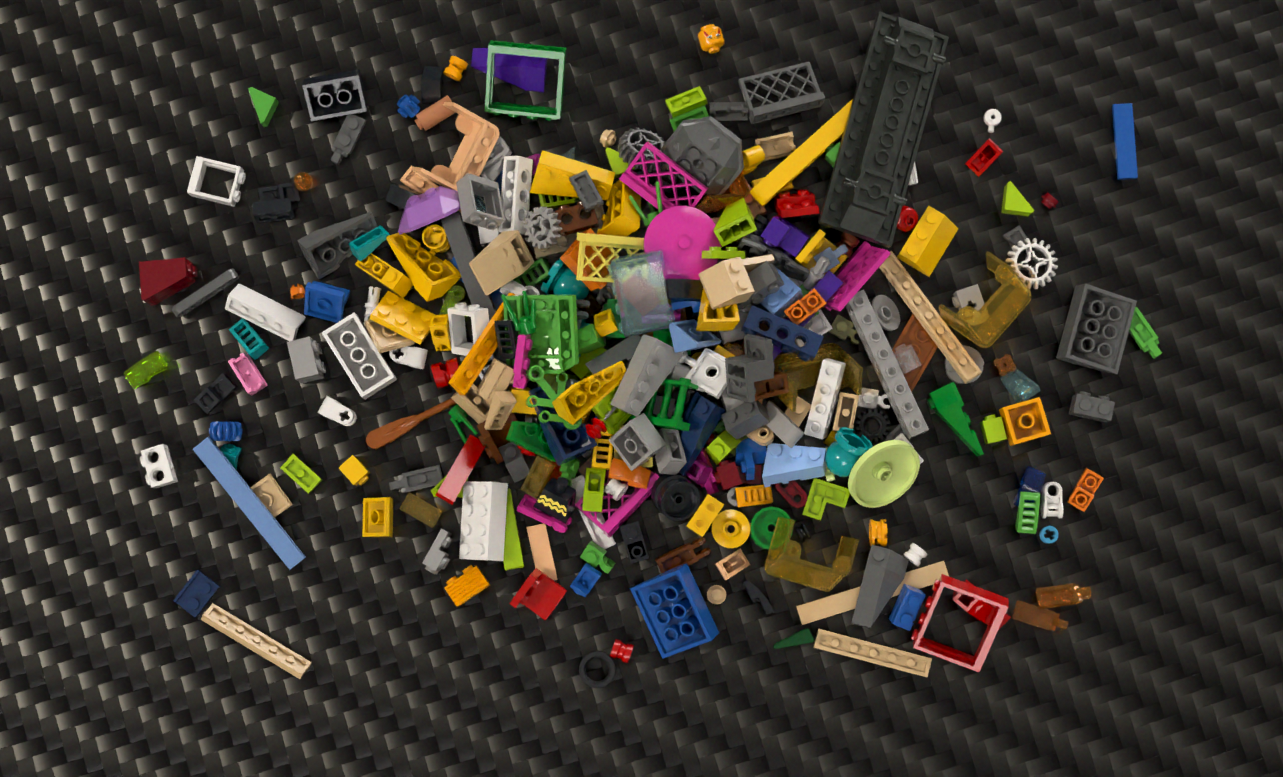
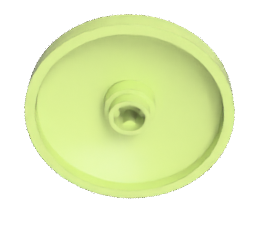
M889 440L870 448L857 460L850 472L848 489L851 496L858 504L869 508L881 507L897 500L911 487L918 475L920 468L919 455L909 443L902 440Z

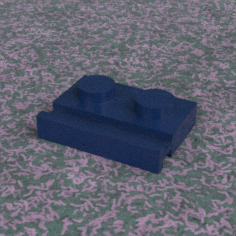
M196 570L173 601L197 618L220 586L200 570Z

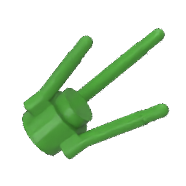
M656 181L658 211L661 213L663 209L660 185ZM630 195L629 199L642 218L644 225L649 226L651 221L658 215V211L655 212L653 205L648 202L651 213L647 214L648 218H646L637 202Z

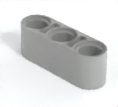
M769 400L764 406L770 421L766 425L786 445L793 448L805 433L778 406Z

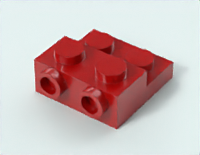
M798 190L796 194L780 192L779 196L774 197L775 212L781 218L819 214V206L815 203V195L809 192V190Z

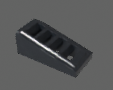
M494 321L500 359H515L518 331L515 330L513 321ZM505 334H509L510 338H505ZM505 342H511V345H506ZM506 349H512L513 353H506Z

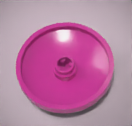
M674 206L662 211L651 221L645 232L644 253L648 264L657 275L665 280H700L698 274L716 265L718 259L702 258V251H709V247H721L713 230L716 224L706 213L690 206Z

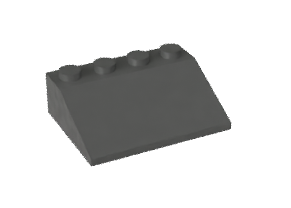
M1088 284L1076 285L1056 359L1118 374L1137 301Z

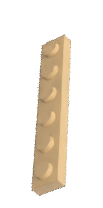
M213 603L202 615L201 620L299 679L303 677L312 663Z
M818 629L813 646L817 649L928 677L932 658Z

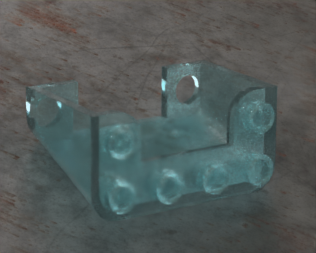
M662 249L614 258L611 264L608 265L609 275L613 276L614 281L612 292L614 296L616 295L618 302L615 304L616 313L621 318L619 330L625 337L668 329L670 323L675 322L673 307H669L663 276L665 263Z

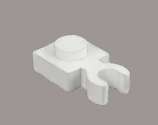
M859 388L857 407L874 409L877 405H880L883 409H889L890 405L883 403V400L888 397L886 394L878 396L879 390Z

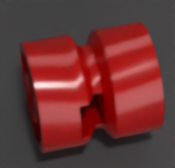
M457 357L446 360L445 364L439 362L431 365L432 374L438 389L449 385L448 382L460 366Z

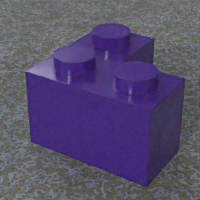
M774 216L761 234V237L764 238V243L772 248L773 246L782 247V252L791 258L792 256L797 257L811 239L805 232L780 216Z

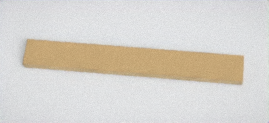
M890 251L891 254L881 264L880 270L963 382L966 384L979 376L982 371L894 253Z
M937 562L906 572L903 581L892 597L900 594L903 584L920 589L933 585L936 579H940L941 574L949 576L945 562ZM860 587L796 606L801 624L804 625L855 609Z

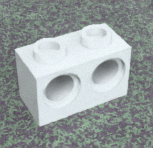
M160 444L141 450L142 456H140L142 466L146 468L147 474L145 478L147 484L151 485V488H160L178 482L167 445ZM154 453H158L159 459L153 463L151 456ZM159 471L164 473V478L161 481H158L156 478Z

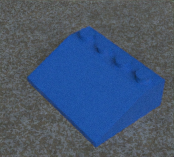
M687 563L630 588L662 659L712 641L719 634Z

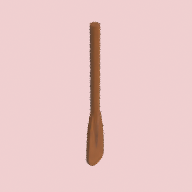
M450 398L418 415L408 416L381 426L368 433L366 443L372 449H379L406 434L421 421L457 403Z

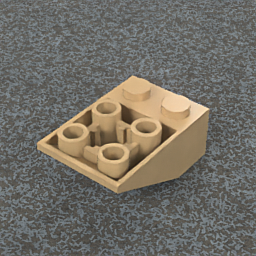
M519 230L501 232L469 265L487 296L523 274L534 263V260Z

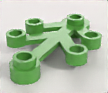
M534 365L528 370V378L532 382H537L550 399L531 395L526 399V404L530 408L536 406L554 408L552 402L565 391L568 375L565 372L556 375L555 380L558 383L556 394L543 378V368ZM533 371L537 372V378L532 376ZM559 375H563L565 380L560 381ZM530 398L535 400V405L530 403ZM546 410L538 415V419L542 423H547L548 421L560 422L570 430L577 429L582 423V418H580L572 425L558 416V414H550ZM542 414H546L548 419L544 420Z

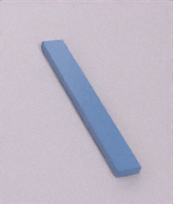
M207 437L193 448L194 452L289 570L302 561L306 556L211 438Z

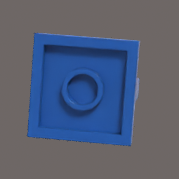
M314 280L312 283L308 282L305 287L304 314L338 323L343 320L344 306L348 300L350 290Z

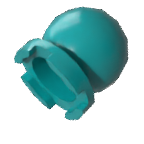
M559 258L548 272V275L551 277L547 283L543 282L541 291L549 294L550 291H553L554 294L576 295V300H583L587 297L590 289L581 280H576V275Z
M840 427L836 432V441L827 448L825 455L828 469L839 477H848L857 460L873 446L870 440L863 434L859 437L853 433V429L847 427Z

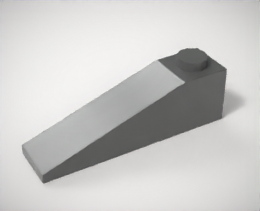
M750 233L736 241L735 247H738V251H745V259L773 254L775 259L773 265L787 277L804 282L810 273V270L776 247L768 246L760 236Z

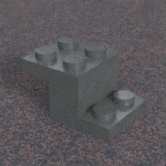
M752 334L744 335L745 355L725 358L727 397L747 403L755 402L756 388L754 382L774 378L775 369L772 339Z

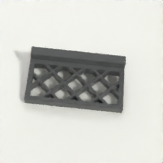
M810 62L738 80L750 114L751 124L822 107L825 100L824 93L820 91ZM806 68L808 77L804 78L798 75V70ZM786 73L792 76V78L787 83L779 79L780 75ZM765 78H769L773 80L774 83L772 87H769L761 83L762 80ZM794 78L804 83L801 89L791 85ZM751 82L757 86L752 92L746 89L744 83ZM776 83L786 87L783 94L773 89ZM805 85L813 87L815 93L809 94L803 91ZM759 87L769 91L765 98L756 94ZM788 88L797 92V97L790 98L786 96ZM770 93H773L780 97V100L774 103L768 100ZM754 97L762 101V105L753 108L752 98Z

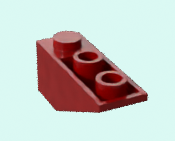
M967 579L964 581V582H966V583H968V584L973 585V584H972L970 581H968ZM957 591L953 592V601L967 613L983 623L989 624L996 608L995 605ZM1007 613L999 629L1011 618Z

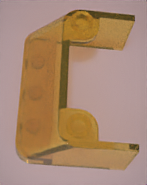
M990 252L986 253L987 268L995 273L996 280L1002 285L982 308L977 311L973 307L966 306L961 308L956 314L944 305H939L940 316L944 322L982 348L990 347L1031 301L1030 289L1015 270Z
M835 343L820 345L813 361H803L794 353L778 355L773 361L774 371L787 374L789 392L780 394L778 397L792 412L796 411L797 390L817 385L823 359L829 358L846 363L840 389L849 386L857 395H862L863 368Z
M778 517L765 563L766 573L773 577L821 591L829 592L833 590L851 571L859 540L841 536L832 568L799 559L801 546L798 542L790 540L795 520Z

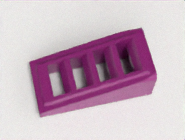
M696 458L686 476L695 483L705 484L713 468L699 458Z

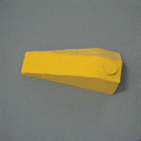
M622 361L617 362L571 385L552 402L558 416L574 425L620 384L626 372L624 363Z

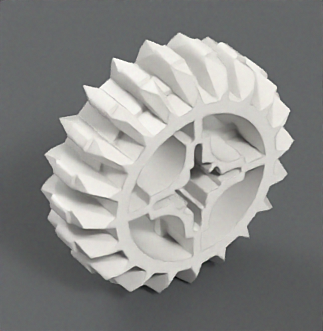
M1026 238L1025 244L1020 240L1018 246L1013 245V251L1008 252L1007 255L1011 258H1007L1005 262L1011 265H1008L1006 270H1012L1008 277L1014 275L1016 278L1013 280V283L1019 280V287H1023L1026 284V289L1028 290L1031 288V285H1033L1034 289H1038L1039 285L1041 287L1046 285L1045 281L1048 283L1052 281L1050 276L1054 277L1056 275L1053 270L1057 269L1058 266L1052 263L1058 259L1051 257L1055 254V251H1048L1050 248L1049 244L1043 247V240L1039 244H1037L1036 238L1032 240V243L1029 238ZM1026 250L1025 261L1017 263L1020 252ZM1032 250L1039 252L1044 258H1038ZM1030 260L1036 264L1033 268L1027 264ZM1046 265L1044 274L1037 278L1038 267ZM1019 270L1027 271L1031 278L1024 276Z

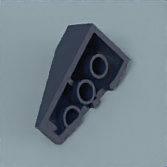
M695 392L683 416V422L690 424L689 431L679 430L687 463L679 471L683 476H686L721 420V415L726 411L698 392Z

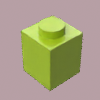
M994 414L984 417L985 421L980 422L985 445L1007 439L1002 417L996 418Z

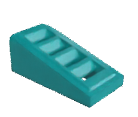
M378 226L348 244L353 255L361 262L385 241L390 234L382 226Z
M244 318L229 329L254 360L258 359L269 349L268 345ZM246 326L247 328L238 335L237 333ZM251 332L249 336L242 340V338H244L248 333ZM256 338V340H255L254 342H252L249 346L247 345V344H249L253 339Z

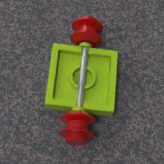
M619 385L592 408L597 418L591 419L592 425L586 424L585 426L586 432L591 438L600 439L602 437L600 432L605 433L606 431L614 435L631 416V414L610 405Z

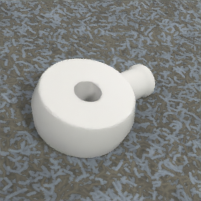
M996 109L987 110L984 114V122L989 126V133H993L994 126L1001 122V113Z

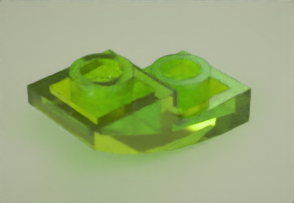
M156 351L131 366L124 372V375L133 389L151 381L152 376L168 369V365L159 351Z

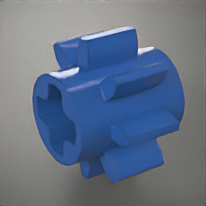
M406 94L397 102V105L400 107L397 111L405 118L407 116L412 118L420 110L418 106L420 101L415 96L410 95L409 97Z

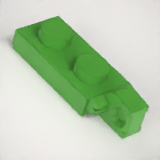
M1135 307L1129 333L1144 353L1148 351L1154 359L1162 354L1157 346L1159 344L1158 336L1140 310Z

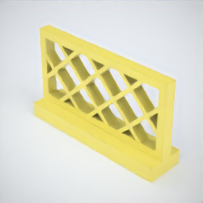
M577 232V240L580 243L576 280L624 283L638 268L642 272L641 277L643 276L647 280L649 264L645 253H643V258L640 261L634 256L637 251L644 250V238ZM586 245L591 246L595 251L589 258L585 255ZM605 247H608L611 254L605 259L600 252ZM622 248L628 253L623 260L617 254ZM598 255L602 263L595 268L591 261ZM613 257L619 262L614 269L608 264ZM630 258L636 264L631 270L625 265ZM588 264L593 272L586 277L583 276V268ZM604 266L610 272L605 278L599 273ZM622 267L627 274L622 279H619L616 272Z

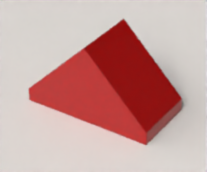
M989 138L965 164L979 177L999 158L1003 151Z

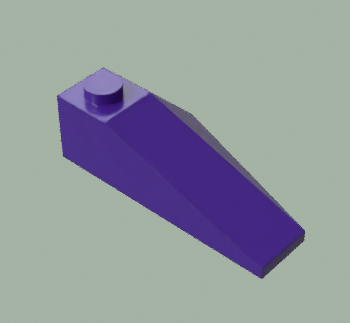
M473 48L471 67L487 74L488 48ZM496 53L494 77L506 83H511L525 91L544 93L548 58Z

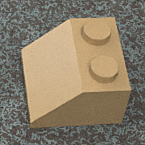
M741 257L723 260L698 274L712 309L746 302L755 292Z

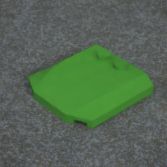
M523 295L505 296L516 319L520 322L519 318L525 316ZM527 295L530 316L531 301L535 299V321L537 326L535 328L536 331L531 333L530 338L533 344L531 351L528 353V359H530L529 369L534 365H538L543 368L544 374H560L579 364L576 295ZM503 302L504 320H512ZM505 334V338H510V335ZM505 342V344L511 345V342ZM506 349V353H513L512 349ZM506 359V364L514 366L515 359Z

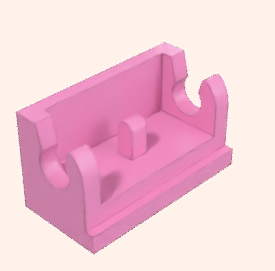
M241 353L237 359L232 358L228 361L248 394L254 395L268 386L248 353Z

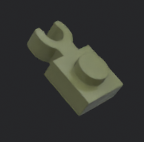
M838 314L831 325L833 329L829 332L845 341L846 337H849L853 344H859V341L854 338V335L858 334L856 330L852 329L854 324Z

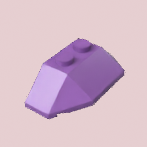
M439 186L437 188H430L423 194L411 196L406 202L400 220L399 234L414 231L461 209L458 191Z

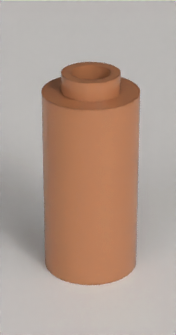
M448 95L416 114L417 119L414 121L420 130L424 128L427 131L456 113L443 106L444 102H452Z

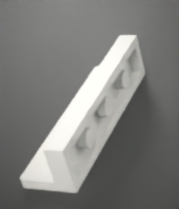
M238 284L230 292L225 306L226 310L288 341L296 339L298 328L306 318L304 315L242 284Z

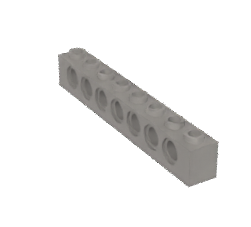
M863 289L857 292L845 307L900 426L909 440L925 433L929 429Z

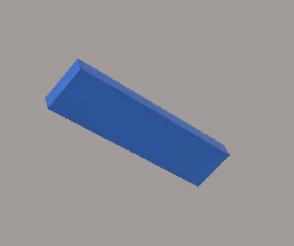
M1132 103L1113 104L1112 114L1117 180L1137 179Z

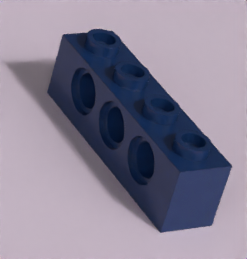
M753 305L741 329L745 335L752 334L772 339V344L780 347L782 352L787 354L794 353L798 355L799 359L806 362L814 360L824 337ZM766 324L768 331H762L759 325ZM777 332H784L786 338L780 339L777 336ZM795 340H802L804 342V346H797L795 344Z

